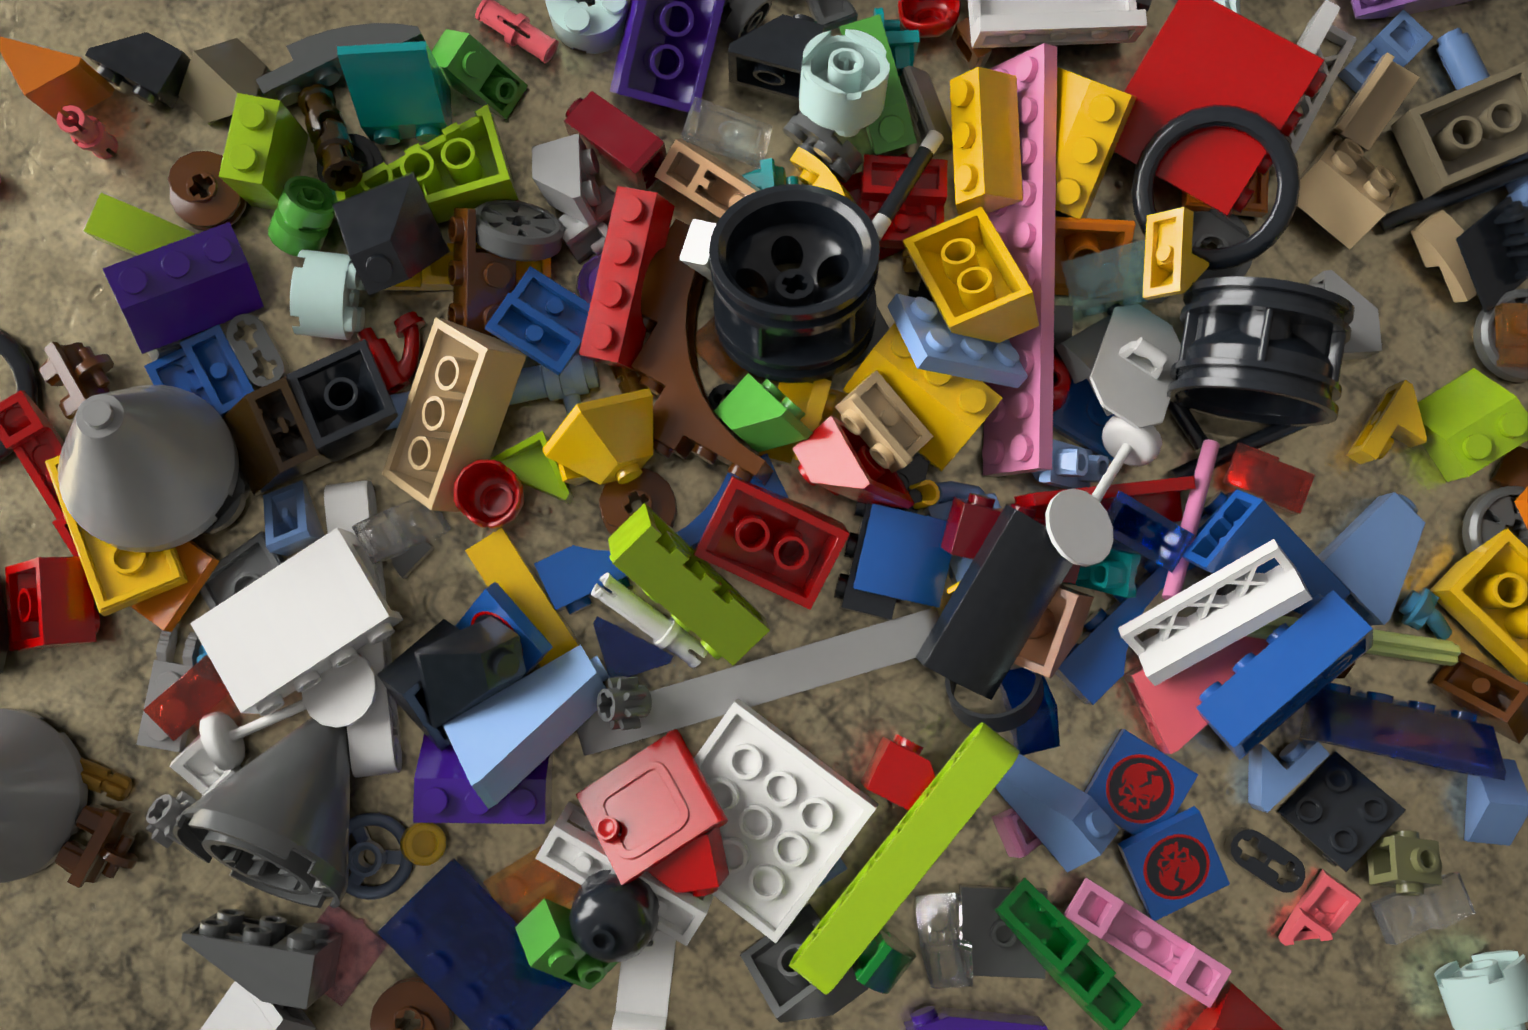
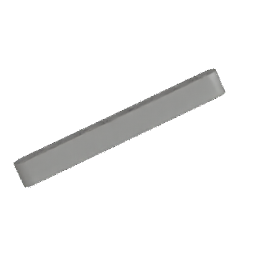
M937 607L650 691L652 699L651 711L647 717L639 718L641 728L611 730L610 722L603 721L597 710L577 729L583 755L594 754L725 715L738 698L749 707L914 659L940 617Z

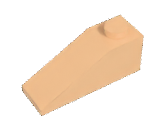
M686 138L675 139L655 174L656 178L719 218L737 201L760 190L724 162Z

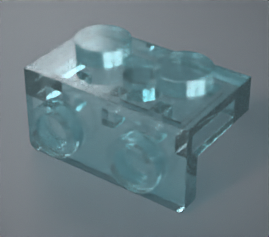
M1146 239L1062 261L1061 264L1070 297L1069 305L1073 306V311H1081L1082 316L1086 317L1107 311L1106 303L1123 299L1125 306L1146 301V299L1142 298Z

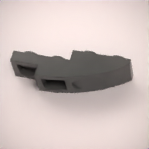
M370 23L331 29L287 45L286 47L293 61L257 78L256 81L266 98L280 100L284 106H288L297 102L298 95L303 88L310 87L313 84H324L328 87L340 79L343 71L337 55V46L425 41L418 26L397 23Z

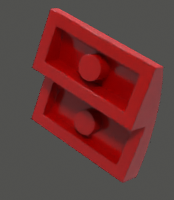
M864 154L860 208L871 221L875 218L912 157ZM931 159L879 241L880 247L906 249L903 243L904 239L944 223V205L947 200L948 160Z

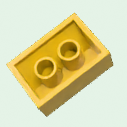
M976 67L950 80L954 184L958 216L981 206L986 214L1023 201L1017 77L1012 74Z
M1057 67L1055 210L1081 219L1086 218L1137 96Z
M982 206L903 240L909 256L951 333L1000 343L1039 326L1033 291Z
M896 323L890 327L842 389L848 395L870 374L877 370L934 436L918 453L941 472L1003 399L983 381L917 369Z
M1505 529L1456 562L1430 591L1439 597L1437 602L1518 681L1528 682V548L1509 529Z

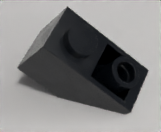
M148 32L91 47L85 54L98 67L96 71L109 83L119 87L121 82H124L133 87L131 93L144 102L155 106L157 101L172 109L179 99L178 95L191 60L182 50Z

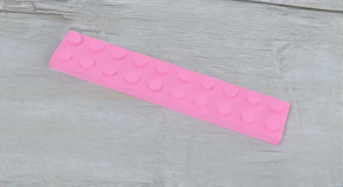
M1046 43L990 68L991 70L1016 75L1023 201L990 212L987 216L1033 291L1039 326L1008 339L1012 347L1018 352L1019 360L1028 375L1019 388L984 382L1003 399L984 421L983 476L999 477L1052 470L1057 47Z

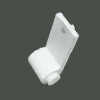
M656 929L653 938L639 955L621 962L612 1030H666L676 940Z

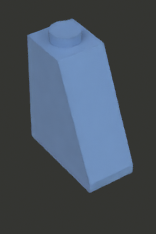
M1396 492L1378 496L1317 556L1349 589L1350 594L1344 601L1370 626L1385 625L1390 620L1425 526V522L1417 514L1418 509L1416 505L1406 496Z

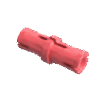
M482 0L479 4L475 18L503 35L504 41L510 46H520L539 58L544 64L548 63L554 56L559 42L530 24L529 17L522 13L516 15L494 0ZM507 21L508 23H510L511 25L515 26L516 28H518V29H519L520 31H522L523 33H525V34H527L528 36H530V38L528 39V38L524 37L523 35H521L520 33H518L517 31H515L513 28H511V27H509L508 25L504 24V22Z
M72 105L62 108L70 115L68 118L60 112L57 114V125L61 130L68 133L72 141L81 149L92 151L100 159L113 157L106 151L107 148L117 153L118 141L113 135L106 132V127L97 118L86 115L80 108Z

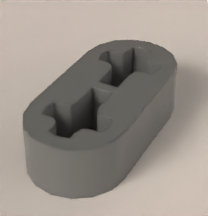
M241 314L234 317L227 326L226 336L251 382L262 388L281 378H287V374L290 373L289 365L267 325L251 314ZM246 325L252 329H257L252 334L258 346L254 349L250 343L239 339L245 335L242 328ZM261 356L272 365L277 364V367L272 370L274 375L272 379H268L263 375L259 376L264 371V367L259 360Z

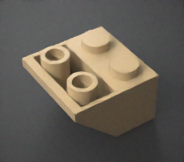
M1336 134L1301 174L1297 206L1348 249H1351L1386 215L1400 187L1396 184L1395 176L1388 169L1380 165L1375 167L1363 157L1364 151L1357 143L1350 139L1343 140Z

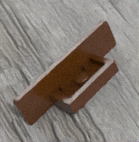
M454 208V217L450 218L448 224L449 239L454 243L453 260L449 262L448 280L450 285L453 286V303H450L448 307V321L500 339L485 330V326L507 294H511L516 287V260L502 258L488 252H476V210L471 208Z

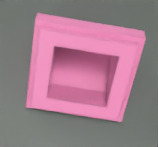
M1013 808L992 816L1009 857H1025L1042 844Z

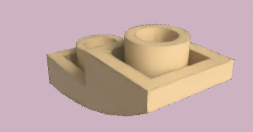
M1440 210L1431 214L1411 230V234L1425 267L1439 266L1453 301L1467 302L1477 292L1456 241V238L1465 231L1444 210Z

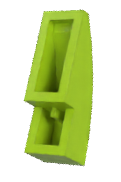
M100 193L83 230L96 240L135 256L195 235V233L103 193Z

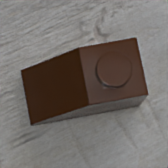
M1462 652L1458 656V663L1452 666L1444 665L1431 682L1446 697L1479 723L1518 744L1528 734V685Z

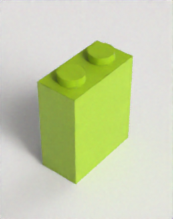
M237 93L219 177L250 206L276 210L287 180L300 176L309 135L280 100Z

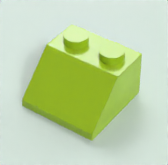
M1475 368L1470 369L1418 401L1427 436L1426 443L1422 445L1446 482L1469 477L1528 441V413L1517 396Z

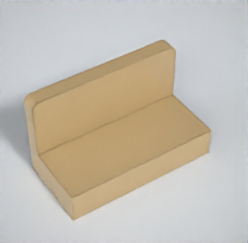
M1388 52L1380 58L1332 128V131L1345 139L1354 141L1365 151L1370 150L1420 78L1393 61L1395 56Z

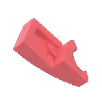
M1322 869L1292 911L1278 938L1285 946L1294 945V941L1318 938L1320 941L1333 940L1331 933L1337 932L1362 899L1355 891Z

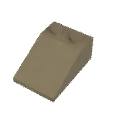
M1526 62L1408 110L1391 125L1392 131L1424 199L1478 178L1528 154V65Z

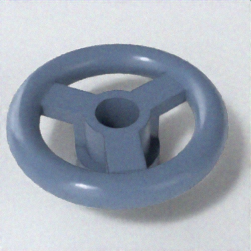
M364 813L352 817L349 823V836L352 834L357 844L349 851V869L352 873L348 876V889L346 893L360 899L374 900L384 898L396 892L408 879L413 864L404 858L401 850H383L378 843L371 840L365 826L385 828L395 836L399 845L406 829L397 820L385 814ZM365 850H371L375 854L374 864L365 862L363 857ZM383 865H400L395 875L386 883L373 887L361 885L365 877L374 875Z

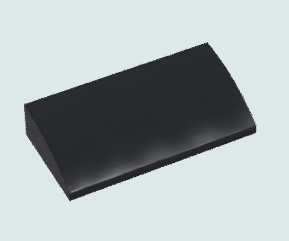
M1007 504L1005 505L916 655V658L925 667L985 698L993 699L1073 563L1061 556L1051 543L1046 526Z

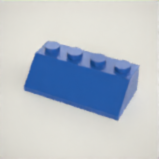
M1334 590L1325 597L1321 594L1315 595L1312 600L1308 601L1301 608L1300 613L1303 615L1290 627L1286 623L1280 625L1266 639L1269 645L1257 656L1252 652L1245 655L1232 669L1236 674L1223 685L1219 681L1213 683L1200 695L1199 700L1202 703L1196 707L1199 714L1239 760L1373 646V628Z

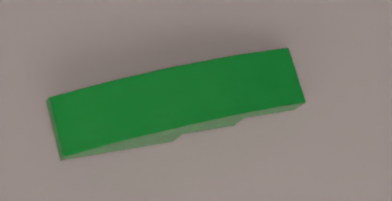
M1023 878L995 909L996 913L1043 968L1103 1030H1122L1143 1005L1114 977L1116 972L1087 944L1090 940L1026 878Z

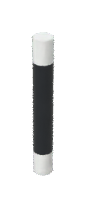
M930 130L873 219L872 223L878 234L879 241L943 142L944 137L938 131Z

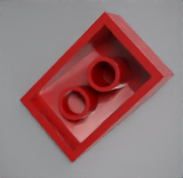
M732 476L693 554L700 559L811 610L850 533L842 522Z

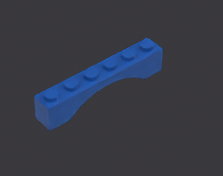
M768 454L759 456L772 468L773 473L765 486L754 479L750 483L788 498ZM727 473L719 491L706 509L685 528L676 532L694 550L732 477L729 473ZM572 545L534 563L555 610L561 612L567 609L569 615L592 605L590 597H592L591 592L596 583L609 593H612L599 580L605 573L611 574L614 579L626 588L631 586L628 580L630 578L612 564L609 558L611 555L610 551L592 550Z
M1220 491L1204 505L1203 510L1206 514L1200 519L1196 537L1234 491L1226 495ZM1178 530V531L1174 534V536H1173V538H1174L1176 541H1177V537H1178L1179 530ZM1175 544L1166 553L1162 549L1159 550L1143 565L1147 572L1135 582L1137 589L1135 598L1113 595L1117 601L1106 612L1100 608L1085 621L1084 627L1087 630L1080 636L1055 672L1084 704L1094 705L1124 675L1126 653L1129 645L1121 637L1118 628L1140 616L1159 591L1164 588ZM1189 562L1187 571L1196 567V565Z

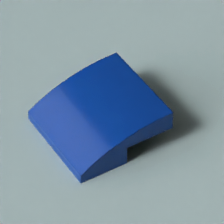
M530 266L512 293L507 294L485 326V330L560 376L581 347L590 304Z
M219 324L180 342L181 349L144 366L153 385L174 386L194 393L209 403L221 417L246 394L255 391Z
M872 504L853 588L940 608L952 554L941 548L947 521Z

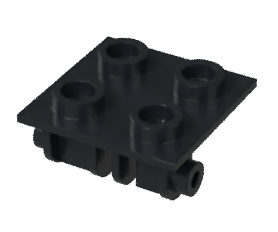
M1510 196L1506 197L1456 238L1484 312H1489L1497 305L1506 292L1515 290L1528 279V207L1523 206L1521 201L1513 202Z
M1335 752L1277 812L1323 852L1322 856L1328 863L1334 867L1338 865L1347 872L1404 814L1406 809L1339 753Z

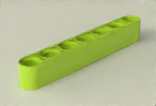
M981 722L969 734L802 943L790 961L789 966L825 995L831 992L1016 761L1019 750L987 724Z

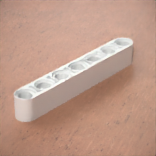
M364 480L326 485L324 489L327 533L337 527L354 533L361 545L357 553L386 601L377 504L372 482ZM390 637L377 644L369 642L356 651L370 662L376 673L378 686L375 702L366 716L355 724L347 726L351 769L356 778L400 773L402 768L397 702L377 676L379 672L392 662Z

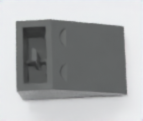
M220 909L214 915L201 920L199 924L182 933L181 940L262 1002L307 1009L335 985L343 933L329 931L328 925L305 923L303 926L287 924V919L279 916H263L260 919L244 917L245 912L241 910Z

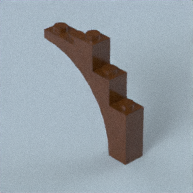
M675 219L669 229L666 246L654 255L644 278L641 295V314L646 332L650 333V336L631 365L642 377L639 384L646 389L649 388L654 394L659 395L653 406V451L667 459L673 453L686 460L690 451L710 464H714L715 460L718 459L730 466L727 470L730 475L749 483L754 479L765 486L773 473L772 468L764 459L739 443L723 426L719 417L713 412L714 409L709 402L699 373L696 330L698 309L707 278L680 261V255L690 225Z

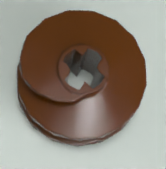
M194 151L180 157L171 167L168 176L170 202L175 213L190 226L201 231H206L228 222L231 225L234 224L245 211L247 204L241 196L219 177L223 156L210 151Z
M641 468L642 474L628 483L619 484L618 481L606 483L599 498V507L603 523L610 535L635 513V511L631 513L633 511L632 503L637 500H641L642 505L646 503L672 528L677 516V503L669 483L658 473L645 468Z
M408 977L395 982L380 995L373 1006L370 1027L371 1030H452L454 1025V1007L449 994L440 984L425 977ZM410 1010L415 1012L414 1019L421 1020L416 1027L410 1026L411 1019L404 1018Z

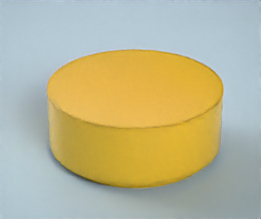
M414 823L404 831L401 837V852L404 858L412 864L419 866L434 864L445 852V834L434 823Z

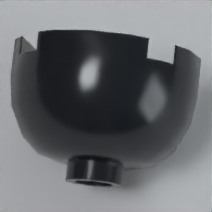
M611 870L599 871L584 881L574 897L569 917L572 935L581 950L592 958L606 963L622 962L639 955L653 938L659 922V901L650 885L639 877L628 884L621 885L617 875L610 874Z

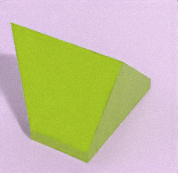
M543 431L490 459L505 464L517 475L522 484L571 504L574 496L569 484L562 481L558 463L547 458L542 450L550 439Z

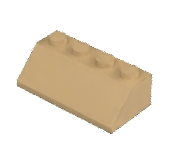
M435 317L382 475L430 510L461 512L456 507L454 501V482L464 467L476 460H490L527 355L497 338Z

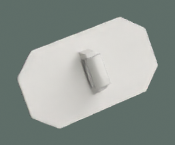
M1140 304L1114 308L1090 375L1091 383L1101 406L1137 429L1163 423L1170 397H1167L1168 385L1175 381L1171 378L1170 371L1172 365L1179 360L1181 348L1172 325Z

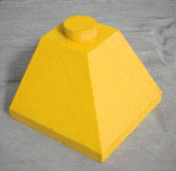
M647 388L576 404L542 448L545 456L600 485L613 481L625 484L636 479L642 474L641 468L653 456V395L650 389Z

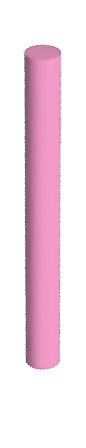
M1204 440L1194 473L1196 489H1191L1189 492L1162 593V598L1165 600L1180 593L1183 588L1189 562L1181 555L1197 535L1220 444L1214 440Z

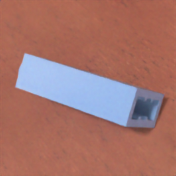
M581 644L443 724L471 786L488 809L497 805L597 711V696L602 689L606 688L603 681L610 677L598 656L596 655L589 660Z

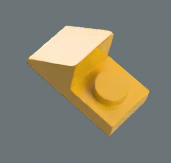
M1181 207L1147 215L1142 298L1151 300L1185 293L1192 286V283L1209 267V262L1192 254L1193 211Z
M1403 380L1388 387L1347 453V457L1360 465L1376 459L1380 460L1391 449L1394 438L1411 448L1426 443L1427 436L1412 383Z

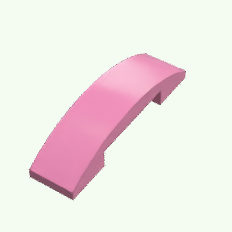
M1088 878L1084 879L1063 914L1209 1008H1211L1232 972L1223 964Z

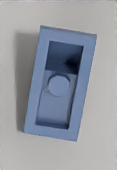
M1298 739L1291 742L1281 751L1279 757L1282 760L1278 761L1264 745L1258 744L1249 752L1248 803L1253 809L1268 813L1330 755L1329 752L1318 741L1306 739L1300 741Z

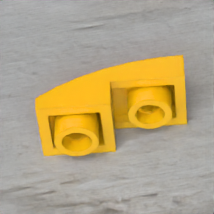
M797 148L790 161L801 173L798 179L804 185L832 190L847 197L856 204L853 197L824 163L803 148Z

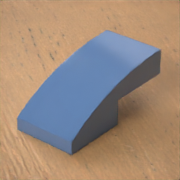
M1403 9L1338 74V77L1357 93L1383 55L1387 52L1395 56L1393 61L1404 67L1433 36Z

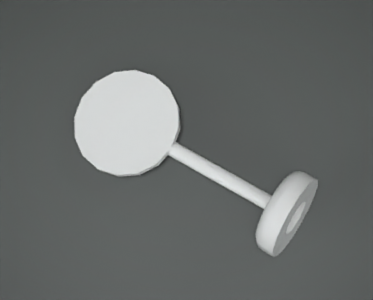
M1116 415L1112 416L1103 428L1102 441L1105 449L1114 459L1092 495L1086 491L1072 488L1059 492L1050 500L1045 513L1046 529L1051 543L1060 555L1071 563L1085 567L1102 562L1110 553L1113 544V526L1107 511L1100 502L1123 464L1139 467L1150 464L1158 456L1162 440L1154 426L1137 429Z
M358 654L353 661L340 668L332 666L320 674L321 681L302 692L303 700L239 728L229 715L221 711L204 715L200 720L199 731L206 753L211 761L223 771L238 767L245 757L243 737L304 710H307L309 715L322 725L341 728L355 724L369 712L375 702L378 690L376 673L370 662Z

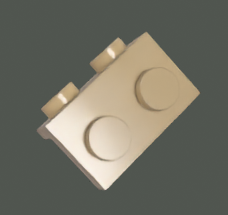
M877 370L870 374L835 406L841 414V421L851 433L859 435L870 447V454L876 463L883 468L889 469L891 473L910 464L913 461L912 457L934 437Z

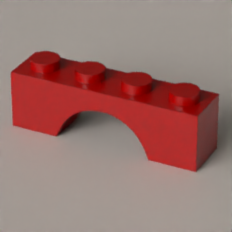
M617 186L579 355L597 363L634 370L631 365L642 349L646 333L641 314V295L644 278L654 255L666 246L675 207L657 192Z

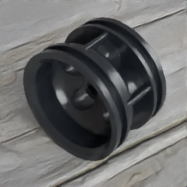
M787 184L768 187L751 193L733 204L721 216L713 230L709 245L711 277L715 288L713 298L714 321L718 340L734 362L748 372L768 380L785 383H805L821 380L843 371L864 353L875 329L877 305L875 285L878 279L880 255L878 234L867 214L853 201L832 190L812 185ZM801 264L799 269H788L783 272L776 268V265ZM828 275H836L843 279L840 283L830 288H822L818 285V281ZM758 287L763 289L767 296L756 298L744 289Z
M1232 276L1208 278L1192 283V286L1183 296V302L1186 306L1181 309L1180 321L1184 325L1179 360L1172 365L1170 371L1171 378L1175 380L1168 385L1167 397H1170V401L1198 413L1255 424L1318 426L1337 420L1339 407L1335 401L1341 398L1342 393L1339 377L1344 346L1351 338L1352 330L1349 324L1352 323L1355 313V307L1349 300L1319 287L1273 278Z

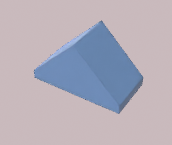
M303 480L263 495L265 541L270 553L290 556L302 551L325 536L307 486Z
M1469 756L1464 841L1510 846L1528 816V792L1515 760Z

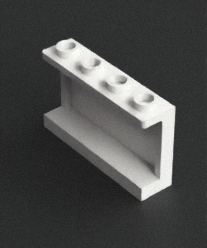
M968 0L972 48L1039 46L1044 43L1049 45L1133 43L1147 27L1146 9L1137 10L1136 0Z
M338 527L190 623L240 713L260 714V716L273 713L285 704L283 698L295 690L303 692L315 686L321 681V673L332 666L340 668L350 663L358 656L356 652L358 649L369 642L377 644L387 639L395 632L393 626L403 620L399 612L390 609L358 555L357 550L361 548V545L354 533Z

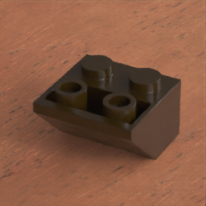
M286 377L246 394L222 417L234 437L238 450L239 464L254 496L265 493L331 462L316 449L289 380Z

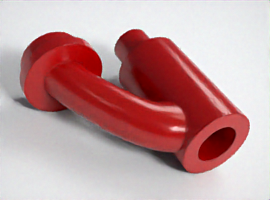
M415 311L408 312L394 321L397 337H405L403 354L399 362L386 339H378L372 327L365 328L357 334L360 341L365 339L368 342L390 395L400 392L410 384L409 379L414 374L418 364L419 330L426 322Z

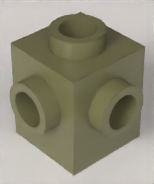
M1395 831L1391 833L1392 836L1379 838L1367 851L1369 885L1396 888V895L1422 896L1424 895V888L1442 885V862L1440 859L1439 841L1420 839L1419 832Z

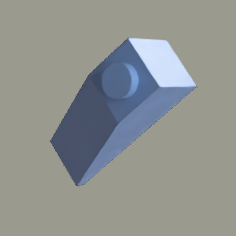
M1021 754L1018 755L1014 764L995 787L1066 872L1102 855L1120 830L1090 795Z

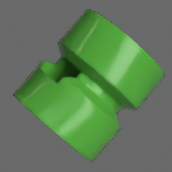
M295 176L288 179L283 187L278 207L268 227V236L272 243L281 251L292 256H298L299 252L303 249L320 251L329 232L328 228L335 217L333 204L338 202L335 191L330 189L326 183L316 178Z

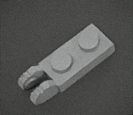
M174 628L172 632L162 630L158 639L159 643L156 649L157 660L153 662L136 745L174 752H182L185 749L201 674L197 665V657L199 656L198 650L202 643L195 632H190L186 639L182 655L183 664L173 662L178 637L177 629Z

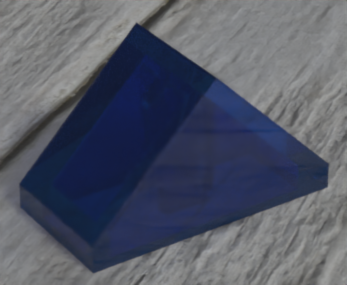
M1122 491L1118 492L1107 510L1113 526V539L1170 572L1174 571L1195 536Z
M597 616L593 623L609 678L631 677L672 664L675 655L658 648L654 644L602 617Z
M1023 667L1009 670L1000 685L1006 711L1020 705L1032 692L1036 676L1032 671ZM1043 675L1044 696L1038 711L1026 723L1011 730L1014 745L1021 755L1060 746L1058 708Z

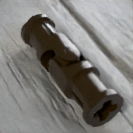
M313 84L310 87L303 88L298 95L297 102L302 113L306 116L305 126L311 142L314 143L316 159L324 167L322 175L327 186L334 191L340 192L355 188L361 182L363 174L358 162L353 159L354 147L348 135L342 114L335 108V96L331 89L324 84Z

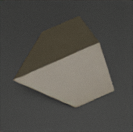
M238 38L193 51L178 96L211 126L216 120L233 114L237 93L257 96L259 85L256 79L263 76L268 67Z

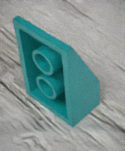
M426 41L337 46V55L360 126L371 141L381 145H394L399 143L400 139L416 138L420 142H429L442 135L441 130L452 124L451 88Z

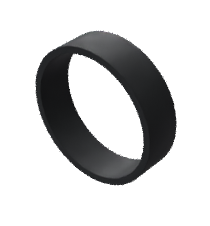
M1033 672L1036 680L1033 690L1026 700L1017 707L998 714H980L966 709L954 697L957 683L945 678V686L952 710L962 723L975 729L981 722H984L995 732L999 733L1023 725L1038 711L1044 696L1042 675Z

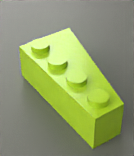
M488 104L476 110V116L460 125L455 122L442 129V135L420 146L417 143L404 150L405 155L386 165L383 162L363 173L361 182L355 188L344 192L335 191L339 202L414 171L437 223L448 221L452 216L454 217V208L474 209L478 205L493 200L519 199L499 131Z
M646 503L608 538L611 554L609 558L612 564L641 587L650 599L667 609L671 613L672 618L685 631L689 632L691 630L700 637L703 647L715 659L719 660L723 657L734 666L770 631L765 617L707 561L694 556L695 550Z

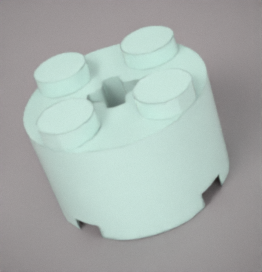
M545 0L553 29L566 46L572 49L574 47L590 54H599L611 50L621 42L630 0Z
M845 29V35L831 36V31L823 32L810 40L803 51L799 90V109L801 113L816 124L835 130L838 135L843 137L855 136L861 128L877 120L884 109L890 62L888 63L886 58L887 51L883 44L865 32Z
M301 250L297 257L305 258L303 267H294L290 288V316L299 317L300 326H292L293 332L296 335L350 340L354 332H360L364 329L365 309L364 307H358L360 290L365 291L366 289L349 254Z
M1513 950L1472 955L1473 962L1464 965L1462 968L1459 967L1456 960L1440 967L1434 973L1452 1027L1455 1030H1527L1525 1022H1528V963L1524 954L1519 957L1518 951Z

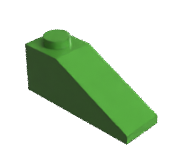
M880 14L839 26L841 35H845V29L865 32L876 38L883 44L887 51L886 58L888 63L890 62L884 109L877 120L866 126L871 150L878 155L917 143L905 95Z

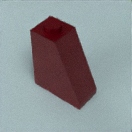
M593 91L584 99L580 97L570 105L564 120L568 135L571 136L579 133L587 149L593 148L598 161L627 187L649 191L659 180L655 177V174L667 155L665 143Z

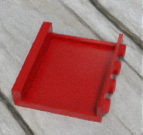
M1178 0L1124 91L1137 96L1114 153L1137 165L1141 152L1147 143L1171 119L1189 110L1210 105L1238 106L1256 112L1276 125L1284 136L1289 137L1303 115L1297 109L1305 96L1313 99L1327 77L1325 73L1321 72L1324 68L1325 59L1213 0ZM1211 127L1197 130L1184 136L1174 144L1161 160L1155 176L1230 218L1234 210L1240 214L1242 213L1254 194V190L1248 187L1257 173L1265 176L1273 162L1269 153L1260 142L1247 133L1233 128Z

